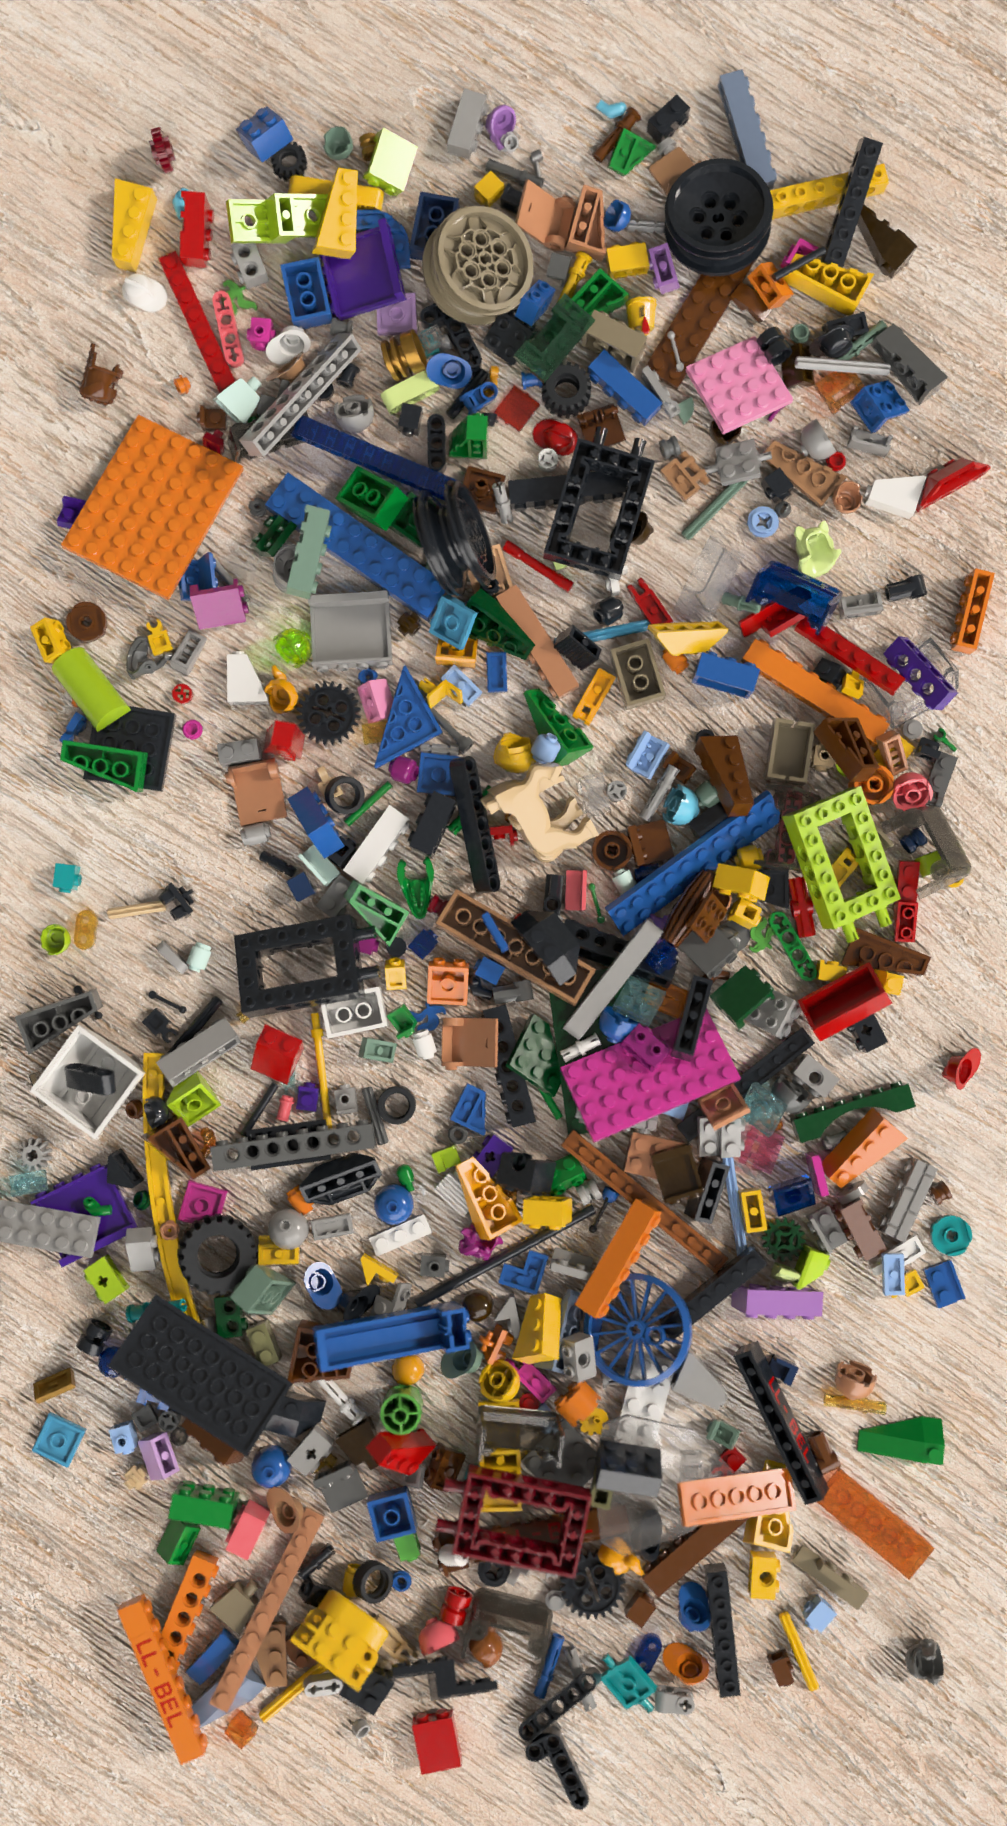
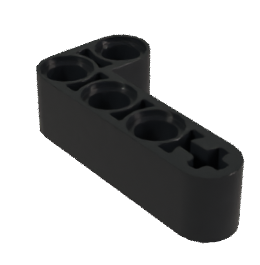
M436 303L425 307L420 313L422 328L427 332H432L444 327L458 356L469 363L472 375H475L482 368V357L465 323L457 321L442 312ZM427 317L434 318L432 322L425 321ZM455 325L460 327V329L457 331H454L451 328ZM468 343L469 346L467 348L460 347V344ZM470 355H471V358H472L473 362L476 363V364H473L472 362H470V357H469Z
M551 1725L532 1741H525L527 1759L531 1762H537L549 1756L571 1805L577 1810L586 1808L589 1804L588 1788L561 1730L557 1726ZM553 1736L556 1737L557 1740L552 1742L549 1741L548 1738ZM538 1746L539 1749L534 1751L531 1750L530 1747ZM563 1755L566 1759L558 1760L557 1757ZM569 1774L575 1776L573 1779L566 1778Z

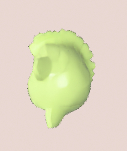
M822 521L818 527L813 528L795 527V547L799 557L798 571L804 578L813 579L828 573L841 554V549H834L833 540L828 535L829 530L826 521Z

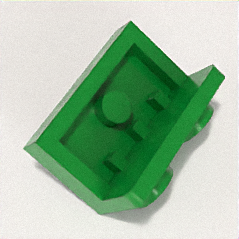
M572 1154L555 1161L557 1164L550 1195H561L567 1189L580 1186L587 1180L579 1160Z

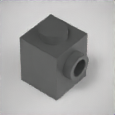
M422 1252L420 1276L444 1278L445 1272H449L450 1260H446V1254Z

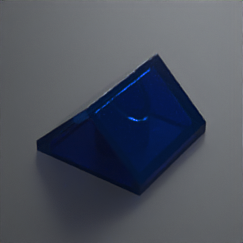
M806 1174L768 1187L778 1217L816 1205L812 1179Z

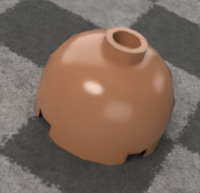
M843 1361L837 1365L835 1384L837 1389L847 1399L859 1400L868 1397L873 1392L877 1375L876 1373L873 1375L871 1373L872 1369L862 1363L850 1361L849 1365L844 1364Z

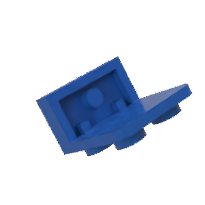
M207 552L199 560H192L179 582L181 601H191V585L198 584L199 591L218 587V579L215 577L214 571L216 560L213 558L212 552Z

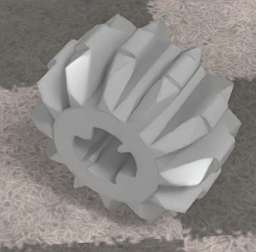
M29 1138L28 1143L22 1142L21 1146L23 1149L17 1150L19 1154H22L17 1160L24 1161L21 1167L24 1168L28 1165L27 1169L29 1172L33 1171V1169L38 1172L41 1171L42 1167H47V1161L52 1160V1157L47 1155V1153L52 1152V1149L45 1148L48 1142L42 1143L41 1138L36 1140ZM33 1151H36L35 1154H38V1157H37V1158H33V1157H34V1155L32 1156V1152H33Z

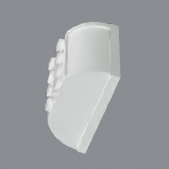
M78 1025L31 1088L30 1092L93 1139H97L140 1079L145 1075V1071L136 1061L106 1039ZM72 1063H81L113 1070L116 1092L111 1095H98L67 1088L65 1066Z

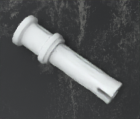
M318 1380V1383L339 1405L340 1412L344 1413L352 1422V1426H355L366 1415V1412H362L354 1403L355 1400L348 1398L333 1380ZM327 1382H328L329 1385L337 1392L338 1396H337V1395L333 1392V1390L326 1384Z

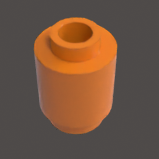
M666 649L662 651L664 653L662 659L672 672L675 671L677 675L690 666L685 654L673 656Z
M299 1184L286 1193L288 1196L287 1200L297 1212L302 1213L303 1216L313 1209L311 1205L314 1203L305 1202L299 1189Z

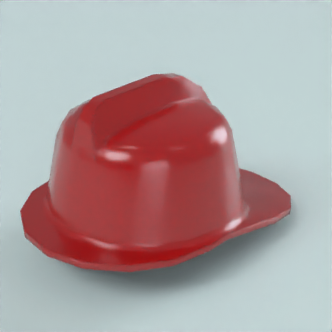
M545 419L537 423L533 430V439L542 449H553L557 455L567 456L574 452L578 435L569 425L556 420Z
M972 1048L964 1056L951 1057L942 1072V1077L954 1083L957 1089H963L978 1070L981 1061L979 1049Z

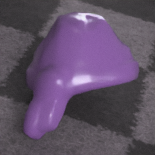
M506 104L494 108L486 118L485 128L490 134V140L495 143L498 150L504 148L503 143L500 142L502 135L507 132H513L516 124L515 111Z

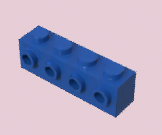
M605 349L588 366L587 374H589L590 380L595 384L598 383L607 396H612L621 409L631 413V417L638 424L641 423L645 426L661 410L662 402Z

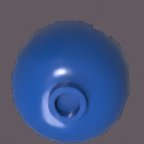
M606 1006L600 1014V1030L607 1036L608 1041L612 1043L623 1042L641 1021L630 1012L626 1015L621 1013L622 1009Z
M389 1184L381 1188L374 1200V1210L377 1217L390 1225L406 1221L414 1208V1198L411 1192H408L405 1186L398 1184Z
M268 1445L255 1454L251 1463V1474L259 1486L264 1488L279 1487L288 1479L292 1470V1464L287 1461L289 1455L284 1448L277 1445Z

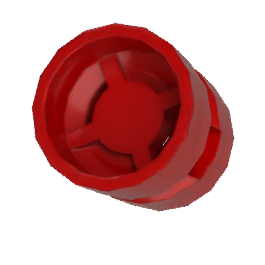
M449 1586L444 1597L446 1603L442 1604L439 1618L450 1625H464L467 1616L465 1608H469L472 1594L463 1588Z

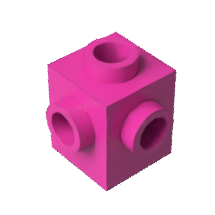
M251 317V328L247 329V340L250 341L252 348L258 351H266L268 342L276 337V330H274L272 320L269 318Z

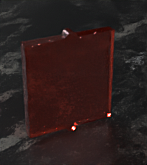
M514 385L494 411V414H498V417L505 422V425L509 424L520 433L540 404L532 399L529 393L525 394Z

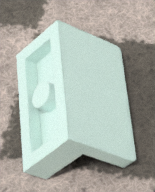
M314 844L303 854L300 853L298 855L326 887L341 874L328 858H323Z

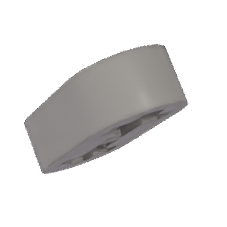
M162 941L156 947L157 951L180 973L183 974L189 968L186 961L165 941Z
M331 1672L310 1675L303 1681L304 1692L308 1697L337 1694L343 1687L342 1680Z

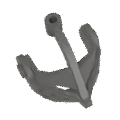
M139 636L134 639L128 651L126 660L127 673L132 680L145 674H152L163 667L167 660H171L173 653L163 652L161 660L155 663L153 659H147L148 639L144 636Z

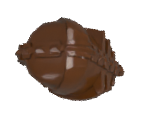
M91 343L79 392L84 399H89V401H94L97 404L101 403L103 406L111 405L117 395V390L114 389L115 384H118V380L122 378L123 370L119 368V364L115 365L112 371L96 366L97 352H95V344Z

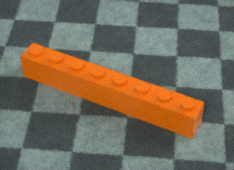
M755 638L740 663L749 662L755 664L756 668L760 669L759 675L826 718H858L870 746L874 747L877 745L876 737L884 734L890 725L886 722L887 719L885 717L871 713L869 711L870 708L862 703L857 704L853 701V697L840 693L833 684L829 682L824 683L816 673L812 671L807 672L799 662L788 660L783 652L779 650L774 651L766 641Z

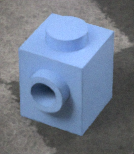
M133 1419L113 1425L110 1428L109 1434L115 1454L122 1452L123 1455L133 1452L139 1441Z
M818 1593L812 1601L809 1600L804 1605L802 1611L805 1624L813 1631L816 1628L820 1633L824 1631L837 1615L833 1606Z

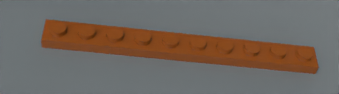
M574 1129L561 1143L564 1149L628 1202L633 1204L636 1198L641 1199L662 1212L657 1226L715 1274L729 1259L723 1252Z

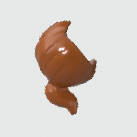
M479 1612L478 1621L484 1628L478 1629L471 1634L469 1649L472 1655L482 1663L483 1668L487 1669L499 1661L503 1651V1642L495 1631L497 1628L496 1620L492 1616Z

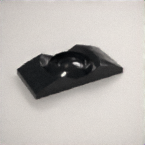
M326 1119L256 1128L246 1130L248 1140H254L257 1135L268 1134V1137H274L277 1132L288 1131V1134H295L297 1129L308 1128L309 1132L315 1131L318 1126L327 1125ZM314 1136L309 1138L310 1146L317 1147L319 1144L318 1139ZM294 1139L289 1141V1147L292 1150H297L299 1147L298 1142ZM271 1142L269 1144V1150L273 1153H277L278 1145L274 1142ZM250 1145L249 1153L256 1156L258 1148ZM331 1154L251 1166V1171L330 1160Z

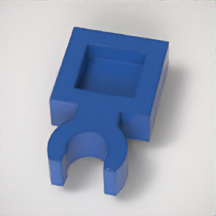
M76 712L59 741H73L75 735H78L79 732L82 733L86 728L87 718Z

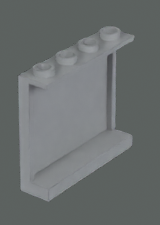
M388 591L311 595L308 603L311 618L313 659L311 665L313 670H317V672H328L329 669L347 671L349 668L366 670L368 667L375 666L378 669H385L393 665Z

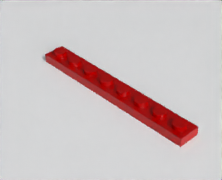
M171 252L158 258L214 383L219 393H221L233 384L235 379L177 252Z

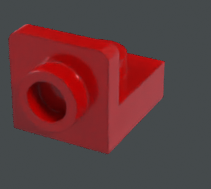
M512 825L489 828L491 837H494V840L506 839L505 836L509 835L511 847L515 846L514 842L518 841L517 830H513Z

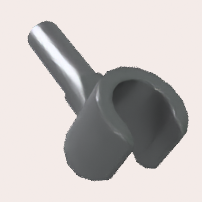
M537 149L531 153L530 160L534 165L536 176L541 178L538 162L543 160L540 149Z

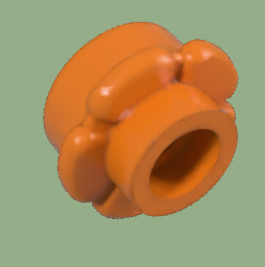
M178 375V378L174 379L178 393L180 395L183 393L188 394L191 388L188 378Z

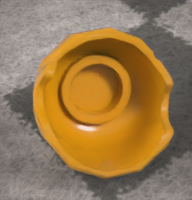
M417 1355L398 1357L392 1365V1376L396 1382L402 1385L417 1383L425 1372L424 1363Z

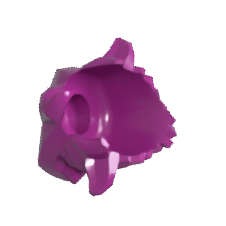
M472 1222L469 1228L462 1229L461 1234L464 1235V1238L459 1241L458 1249L463 1255H472L487 1261L495 1246L502 1245L503 1240L500 1236H496L491 1240L480 1239Z

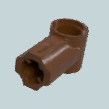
M823 1430L812 1432L807 1436L815 1453V1460L823 1475L841 1467L835 1451L832 1450Z

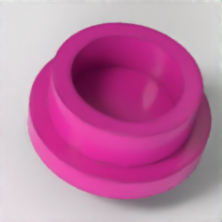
M189 720L183 725V734L188 739H198L203 733V727L197 720Z

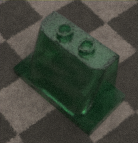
M566 294L552 308L551 312L553 314L551 319L530 343L526 340L513 357L517 363L526 370H529L544 384L595 323V319Z

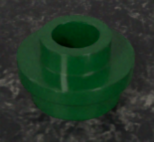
M145 1190L136 1192L133 1197V1206L140 1211H144L150 1205L149 1192Z

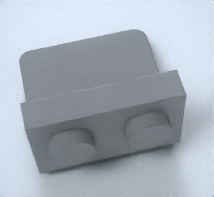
M773 990L775 998L773 1000L768 998L744 1020L783 1041L790 1034L791 1025L799 1017L801 1007L794 999Z

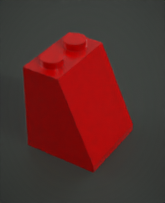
M265 1024L256 1043L250 1069L288 1085L304 1050L303 1040Z

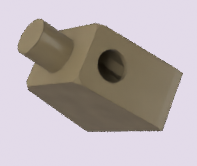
M251 1579L244 1586L237 1581L211 1605L210 1611L238 1635L242 1632L259 1601L258 1597L254 1595L260 1588L258 1583Z

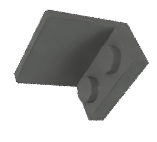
M347 1460L315 1475L313 1480L315 1488L321 1489L331 1513L368 1497L360 1474L351 1460Z

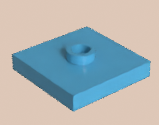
M50 1412L31 1451L68 1468L87 1429Z

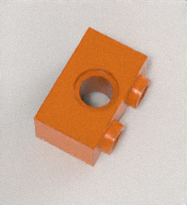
M773 262L760 263L747 276L768 309L781 307L794 294L784 278L777 281L773 280L772 274L778 271Z

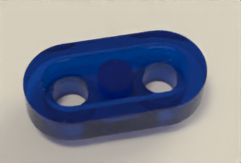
M655 1633L646 1634L633 1656L638 1665L642 1662L646 1663L645 1667H641L646 1674L651 1672L662 1650L660 1637ZM655 1644L656 1646L655 1648L650 1649L649 1645Z

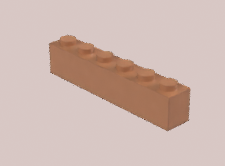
M514 585L496 596L498 603L535 644V647L528 656V660L531 664H536L539 669L536 672L542 681L546 680L549 685L547 690L552 698L556 696L559 701L579 688L578 682L560 653L554 648L553 642L518 586Z

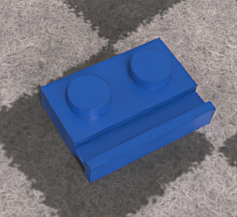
M949 1259L943 1263L922 1269L938 1309L956 1303L961 1299H966L952 1260Z

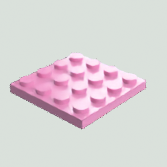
M756 336L686 366L685 371L722 434L787 406L793 401V397L773 364H769L764 355L765 352L760 349Z

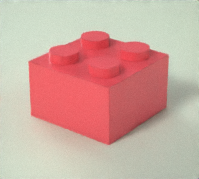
M249 1500L247 1505L243 1504L225 1540L228 1542L225 1550L248 1560L271 1512L270 1509L252 1500Z

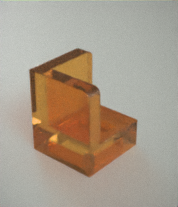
M240 1710L227 1723L224 1733L242 1750L255 1737L259 1726L243 1710Z

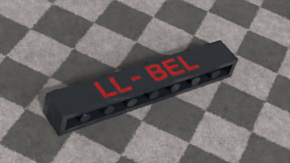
M756 1341L741 1346L733 1357L804 1504L808 1505L822 1501L829 1487L759 1342Z

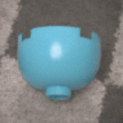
M678 784V788L673 787L667 795L663 806L664 808L667 807L666 814H662L664 821L680 826L688 824L693 818H696L700 807L694 791Z

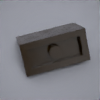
M802 343L790 346L792 349L791 356L781 363L785 386L789 389L797 385L806 387L815 385L813 370L795 368L794 363L797 356L811 357L809 346Z

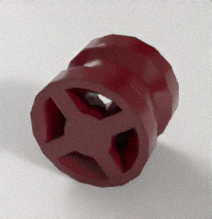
M435 894L427 912H434L440 917L449 900H443L439 895Z

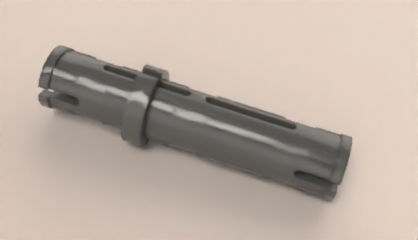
M490 158L485 167V171H492L498 176L519 183L522 187H524L525 180L527 179L541 189L544 183V178L532 175L527 170H518Z

